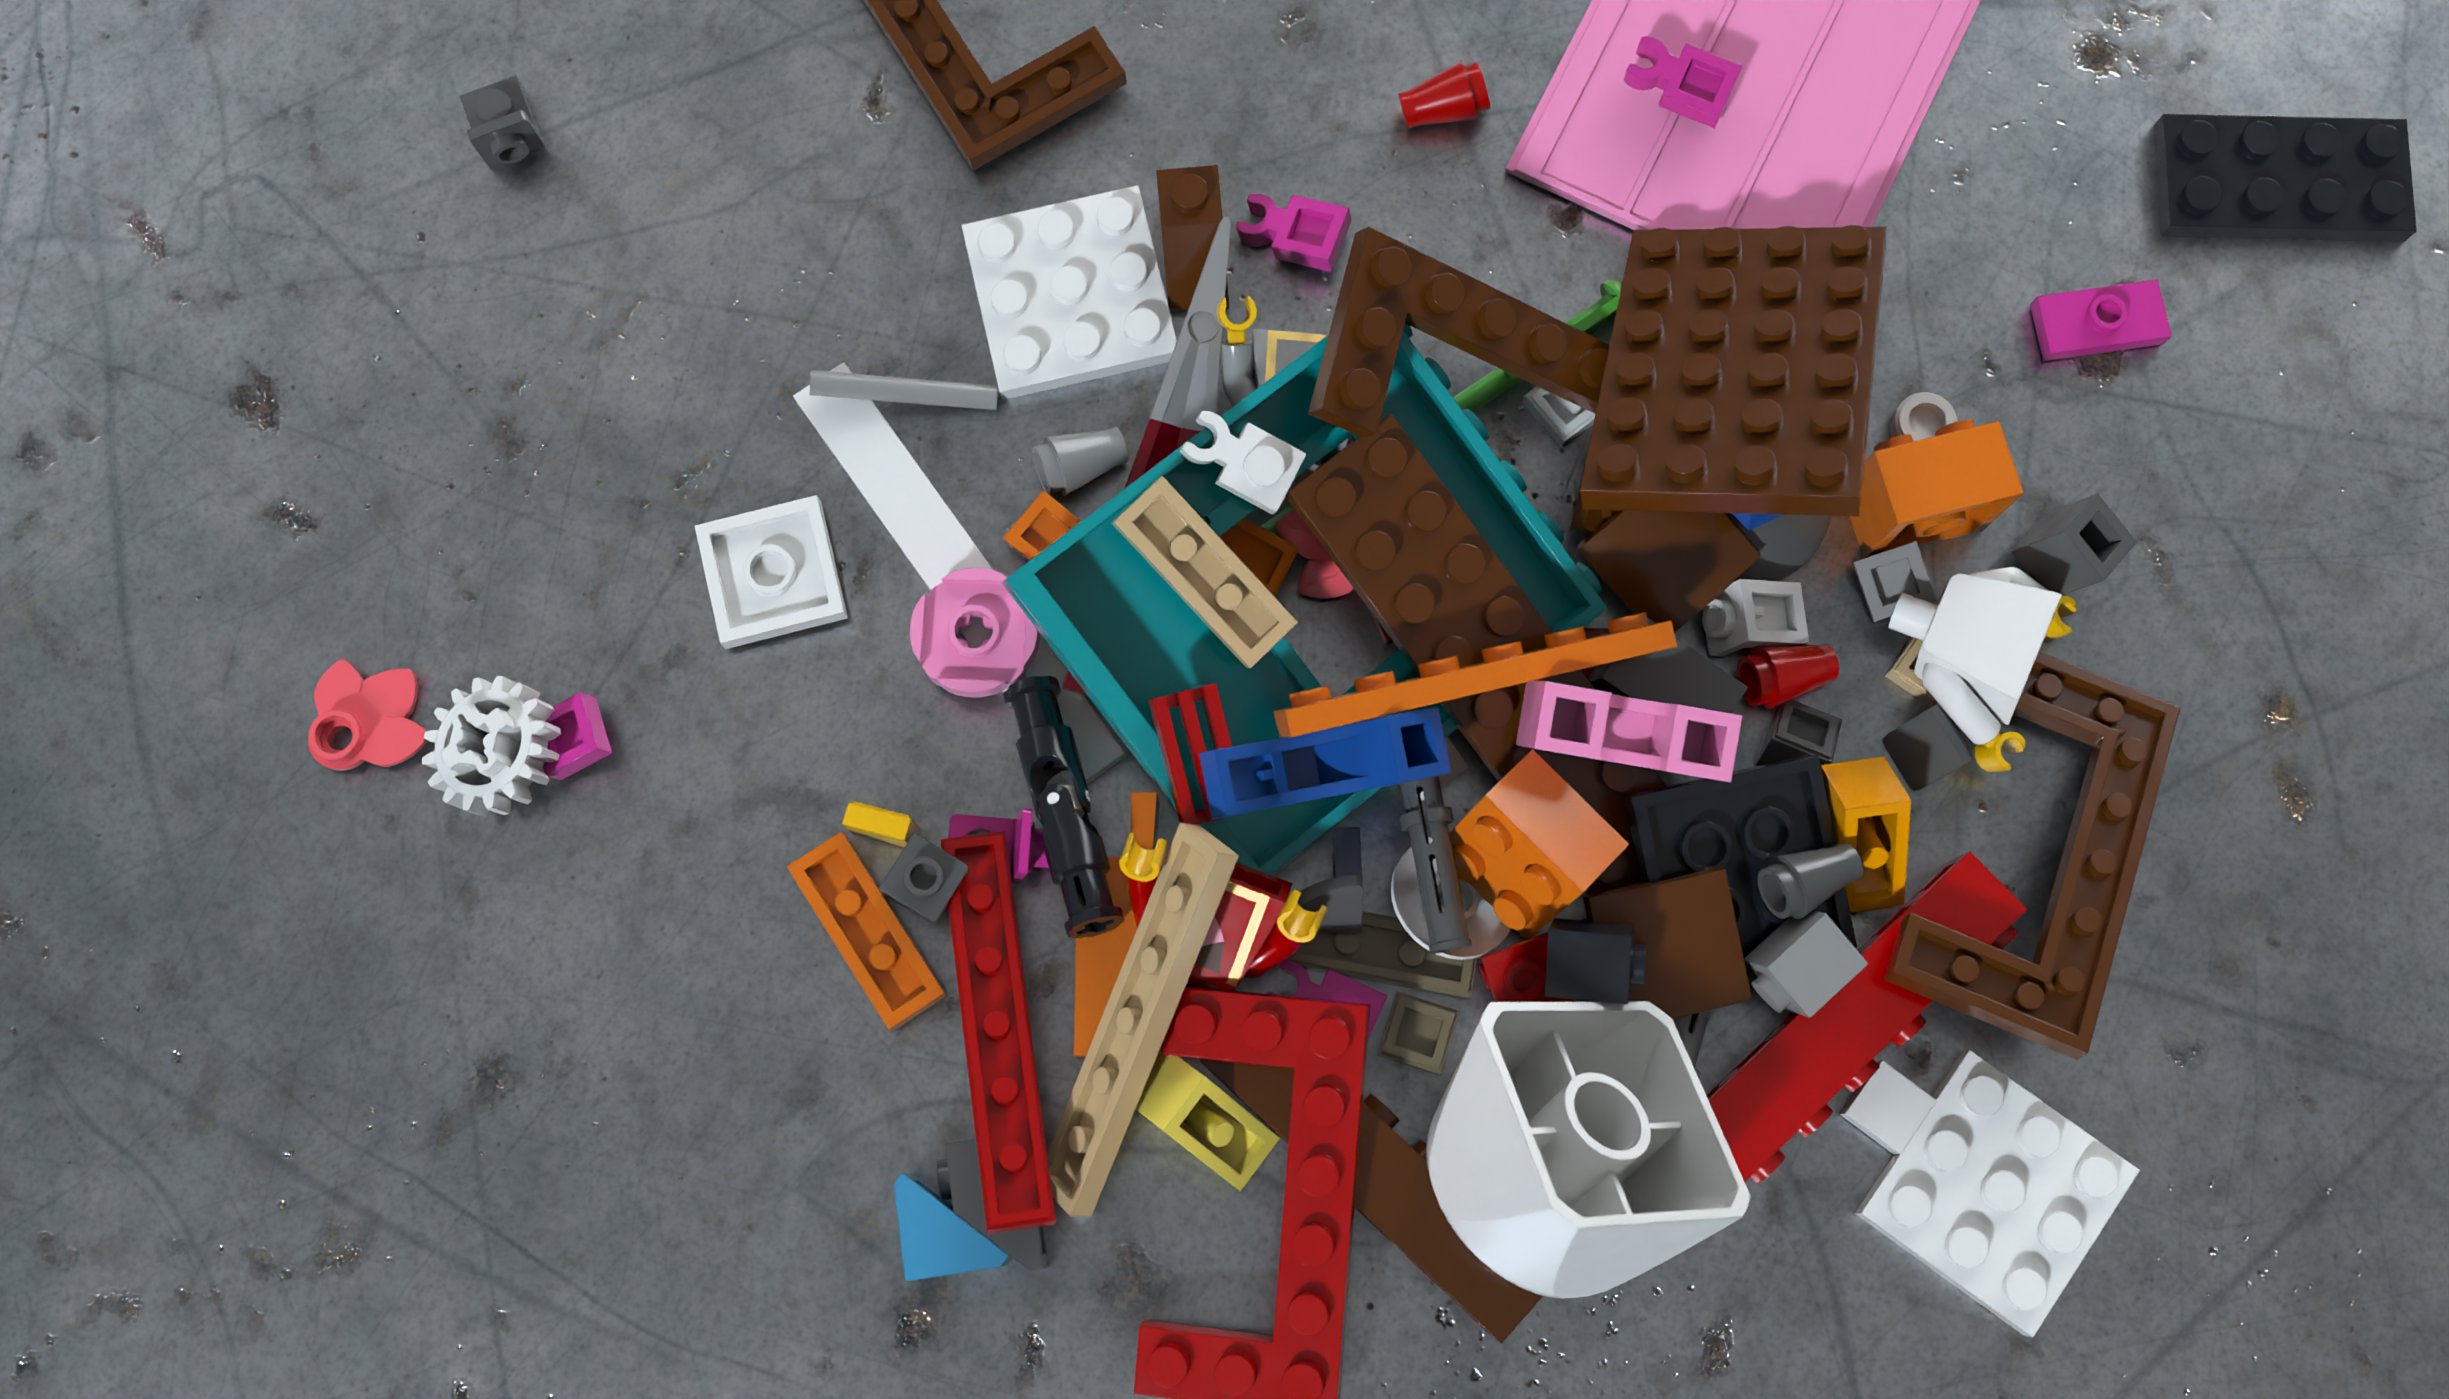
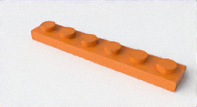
M1646 612L1608 620L1609 633L1586 638L1584 626L1544 635L1547 648L1523 653L1521 641L1481 650L1484 662L1460 668L1457 656L1418 664L1420 677L1396 683L1393 671L1354 679L1356 692L1331 698L1329 686L1289 694L1292 707L1273 711L1279 737L1304 735L1677 647L1672 620L1649 624Z

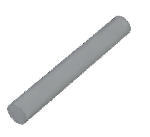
M811 370L810 395L986 410H996L998 386L814 370Z

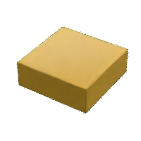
M853 801V803L848 802L842 825L853 835L902 848L906 846L913 833L919 835L920 828L909 815Z

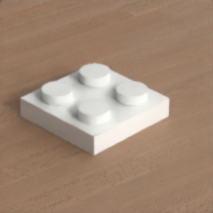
M817 495L695 525L719 641L725 649L848 618L822 503Z

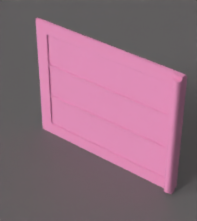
M1592 0L1510 158L1505 172L1632 230H1652L1656 228H1668L1671 230L1715 229L1719 227L1747 229L1779 228L1783 226L1819 228L1849 225L1872 227L1981 0ZM1648 36L1660 40L1667 47L1669 54L1678 58L1687 43L1742 66L1715 129L1658 106L1664 90L1657 87L1650 90H1637L1624 82L1626 70L1630 63L1644 69L1654 66L1649 59L1636 55L1641 37Z

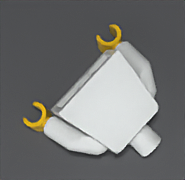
M2016 567L1973 572L1969 575L1954 574L1949 580L1939 605L1903 592L1901 593L1888 628L1923 641L1914 673L1923 680L1924 687L1949 717L1976 744V761L1987 772L2011 770L2010 763L2006 762L2002 757L2001 748L2009 754L2024 751L2025 739L2017 732L2010 731L2000 733V723L2009 725L2043 641H2052L2072 633V627L2064 624L2060 618L2076 613L2077 604L2072 597L2062 596V594L2046 589Z

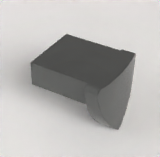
M1334 827L1333 878L1318 882L1301 890L1300 892L1302 893L1297 903L1301 908L1309 912L1319 911L1321 905L1328 908L1318 930L1343 934H1359L1362 929L1363 911L1360 827Z

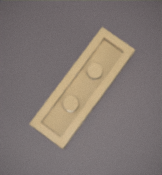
M1163 476L1159 477L1111 522L1246 668L1253 667L1298 623Z

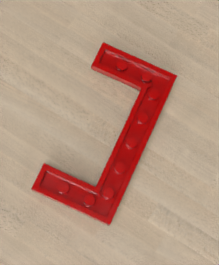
M1192 986L1185 987L1163 1040L1161 1054L1294 1068L1273 1336L1144 1320L1139 1326L1134 1394L1168 1399H1340L1371 1004Z

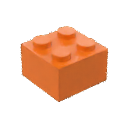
M1966 419L1938 429L1934 437L1913 441L1912 435L1906 434L1878 443L1874 446V452L1864 465L1860 515L1849 517L1863 559L1917 541L1918 547L1985 530L2024 494L2000 422L1996 421L1975 426L1972 419Z
M1533 749L1450 832L1459 879L1469 883L1493 907L1499 920L1509 928L1516 930L1525 940L1536 935L1578 898L1629 845Z

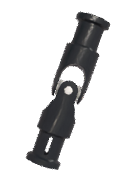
M1033 676L1011 684L1003 693L1006 706L1014 710L1021 737L1017 740L1016 746L1035 815L1043 826L1044 852L1054 885L1061 886L1069 919L1064 924L1066 934L1070 938L1093 937L1117 928L1125 919L1122 909L1114 906L1105 874L1109 871L1110 864L1103 839L1089 820L1088 813L1091 812V798L1071 727L1064 725L1057 701V696L1061 693L1059 681L1053 676ZM1061 771H1069L1074 784L1063 786L1055 783L1047 786L1048 781Z

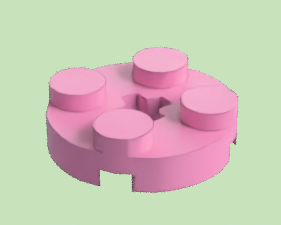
M965 568L953 571L941 578L943 582L933 587L928 595L924 593L913 610L910 622V641L913 652L930 680L955 695L972 698L987 697L1008 689L1011 684L1025 678L1027 670L1034 662L1038 652L1040 633L1002 585V582L1008 577L995 570ZM972 618H983L984 627L993 630L990 639L983 640L981 647L970 648L967 640L958 638L959 629L970 628Z

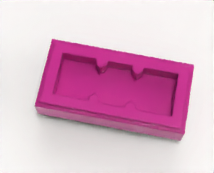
M2158 279L2037 296L2030 304L2043 361L2162 345L2172 337Z

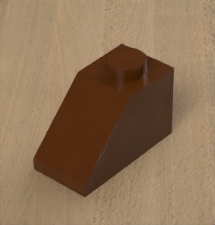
M1218 165L1156 170L1170 314L1188 312L1218 225L1223 219ZM1226 278V309H1229L1228 283Z

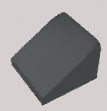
M1792 699L1778 705L1760 751L1757 766L1804 755H1818L1820 766L1832 764L1842 719Z
M1939 704L1932 706L1889 732L1882 739L1883 745L1913 791L1923 789L1973 760L1971 752Z

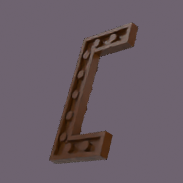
M864 0L973 171L1127 84L1126 72L1095 26L992 84L938 0Z
M1370 226L1355 233L1308 414L1359 437L1377 434L1404 324L1414 327L1596 414L1609 344ZM1582 474L1570 530L1587 537L1620 510L1583 509L1580 493L1583 479Z
M2039 651L2013 715L2093 746L2033 961L2030 962L1910 913L1901 921L1883 980L2078 1060L2088 1054L2181 707Z

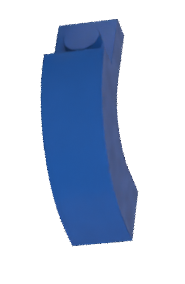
M1439 707L1388 715L1295 737H1283L1199 753L1212 820L1452 773Z

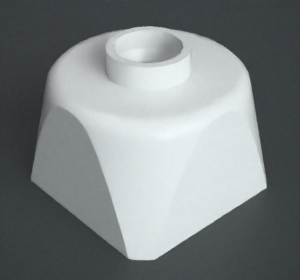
M1628 1001V1004L1607 1002H1490L1484 1010L1439 1103L1427 1138V1165L1431 1183L1439 1205L1456 1234L1494 1272L1523 1289L1547 1297H1586L1607 1291L1627 1282L1742 1218L1748 1208L1751 1197L1673 1019L1649 1001Z

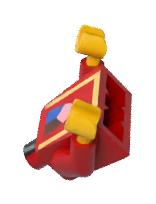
M1131 832L1128 835L1119 865L1122 872L1127 876L1128 893L1138 928L1161 871V865L1163 866L1162 862L1164 863L1163 858L1168 843L1166 840L1159 838L1155 849H1144L1136 843V833ZM1236 862L1186 986L1208 988V985L1212 984L1225 990L1235 991L1243 977L1260 978L1294 954L1302 943L1314 939L1328 908L1321 905L1317 912L1304 910L1297 903L1302 892L1294 889L1290 893L1293 883Z

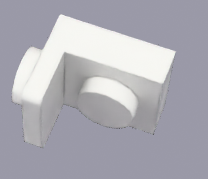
M1739 579L1732 582L1728 588L1702 609V623L1706 632L1710 656L1723 657L1742 648H1754L1757 646L1810 644L1801 583Z

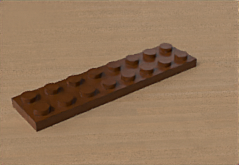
M1392 413L1380 420L1377 434L1368 437H1357L1286 493L1285 497L1419 676L1418 664L1453 656L1458 657L1460 668L1484 662L1481 650L1521 641L1523 653L1547 648L1544 635L1551 634L1553 631ZM1581 669L1536 680L1595 690ZM1526 682L1440 702L1441 706L1498 782L1533 749L1629 843L1620 855L1582 893L1584 897L1628 886L1640 877L1624 796L1667 787L1655 769L1517 746L1516 739Z

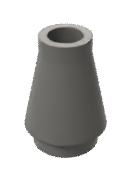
M1846 842L1829 848L1775 856L1770 859L1768 867L1760 870L1758 874V887L1764 903L1775 916L1781 919L1789 916L1802 919L1849 883L1861 879L1863 876V864L1855 848Z

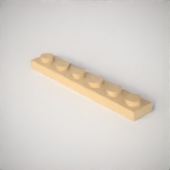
M1179 823L1047 1152L1053 1198L1069 1216L1091 1217L1239 857L1238 854L1199 825Z

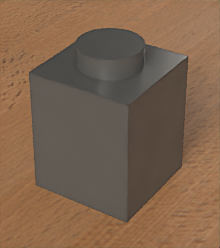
M2096 493L2045 513L2011 552L2035 581L2050 591L2064 595L2104 581L2137 542L2100 495Z

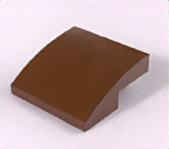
M1620 510L1583 539L1577 549L1633 614L1646 612L1647 617L1655 623L1672 620L1674 632L1711 603L1761 556L1760 550L1728 513Z
M1710 868L1656 883L1639 882L1583 897L1588 921L1634 924V944L1647 945L1644 986L1631 985L1629 1001H1649L1669 1017L1676 1018L1752 999L1726 869Z

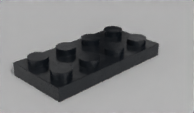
M2163 114L2154 124L2161 236L2405 242L2417 232L2407 119Z

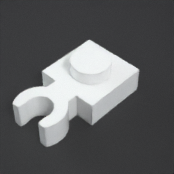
M1201 411L1195 422L1207 427L1212 432L1214 437L1211 448L1201 449L1186 441L1182 445L1180 453L1188 461L1195 464L1215 462L1223 466L1215 482L1216 485L1272 515L1275 514L1288 492L1306 453L1249 422L1243 427L1237 438L1230 434L1228 425L1222 417L1210 411Z

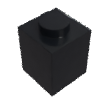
M1554 918L1548 929L1545 997L1628 1004L1631 985L1644 986L1647 945L1634 944L1635 925Z

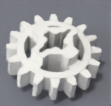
M497 675L493 683L480 677L474 678L472 694L455 688L451 691L454 707L450 711L437 707L434 711L435 716L442 723L439 730L426 731L424 734L426 740L435 743V751L422 757V764L438 770L429 779L428 784L430 787L444 792L442 801L483 817L487 816L489 810L501 815L510 814L511 799L527 805L532 801L531 792L528 787L533 782L542 785L548 784L550 779L541 769L544 762L558 761L560 754L548 749V741L561 735V729L545 722L555 710L552 705L538 699L540 692L520 682L516 683L504 676ZM499 708H510V709H509L507 712H505V711H503V710H500ZM476 780H479V781H481V782L488 783V784H484V785H474L473 783H474Z

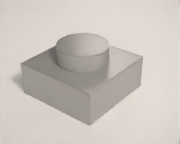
M1917 541L1853 562L1873 622L1892 616L1902 592L1931 603L1937 602Z

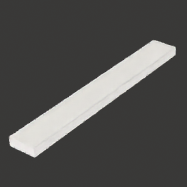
M844 362L829 371L852 374ZM810 384L793 395L798 406L930 591L933 587L943 582L941 578L953 571L965 568L993 570L872 400L810 395ZM976 617L972 618L970 628L959 629V632L968 641L970 648L981 647L983 640L991 638L993 630L986 629L983 624V618ZM1040 635L1036 658L1027 670L1025 678L1053 676L1058 679L1061 693L1057 696V701L1064 725L1071 727L1086 784H1089L1126 758V755L1084 695L1062 689L1066 670ZM1061 771L1060 774L1066 783L1074 785L1070 772Z

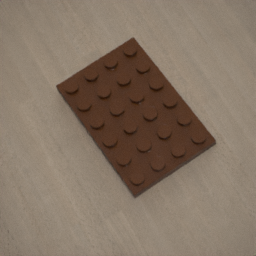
M1849 225L1819 228L1783 226L1779 228L1747 229L1719 227L1715 229L1671 230L1668 228H1656L1652 230H1633L1580 489L1582 508L1585 510L1859 516L1886 253V227Z

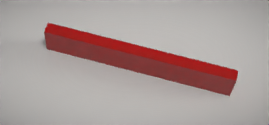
M1004 831L940 839L941 849L959 859L968 867V873L948 903L987 1235L1056 1225L1006 834Z

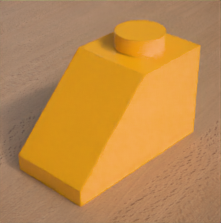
M1885 756L1821 765L1836 845L1843 842L1849 843L1858 852L1863 864L1862 878L1845 886L1850 913L1904 905L1911 799Z

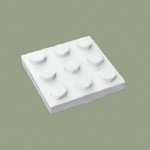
M1138 185L962 225L1002 400L1170 362L1177 340Z
M1971 1050L1962 1051L1932 1097L1936 1101L1902 1153L1891 1157L1855 1214L2024 1336L2034 1337L2140 1170Z

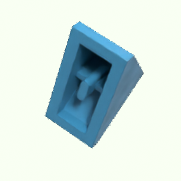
M901 1173L895 1181L894 1191L905 1282L1001 1267L1011 1262L1013 1257L954 1213L953 1205L950 1202L942 1200L937 1192L910 1173Z

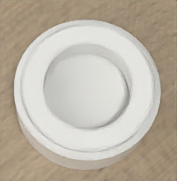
M1929 392L1915 393L1904 399L1892 414L1889 424L1890 435L1892 438L1909 434L1912 435L1913 441L1934 437L1938 429L1957 422V416L1951 404L1943 397Z

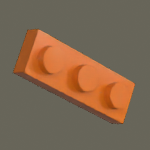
M842 831L786 866L888 1030L893 1032L948 996L890 903L878 889V884L846 834Z

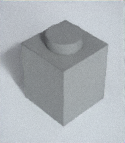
M1814 910L1802 919L1790 916L1744 958V962L1757 976L1752 982L1753 988L1770 1007L1779 1013L1786 1009L1811 1018L1868 965L1867 961L1826 913Z

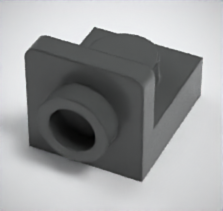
M516 75L460 95L471 127L467 131L470 142L489 168L498 164L516 163L524 159L530 152L545 147L524 87Z
M913 833L878 889L885 896L906 909L910 908L934 922L940 918L968 873V867L959 859L918 834Z

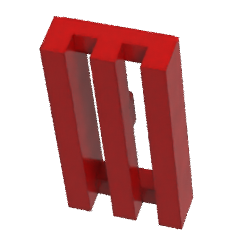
M1216 683L1148 700L1179 823L1199 825L1220 820H1212L1199 756V753L1207 751L1194 704L1196 701L1201 700L1213 749L1232 747ZM1177 706L1180 709L1205 807L1197 811L1194 810L1169 708Z

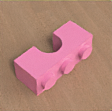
M1533 680L1526 682L1516 745L1731 783L1743 716L1679 704L1614 695L1611 692L1560 683Z

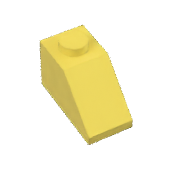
M1160 1048L1136 1110L1241 1192L1280 1138L1206 1076L1178 1056L1161 1054Z

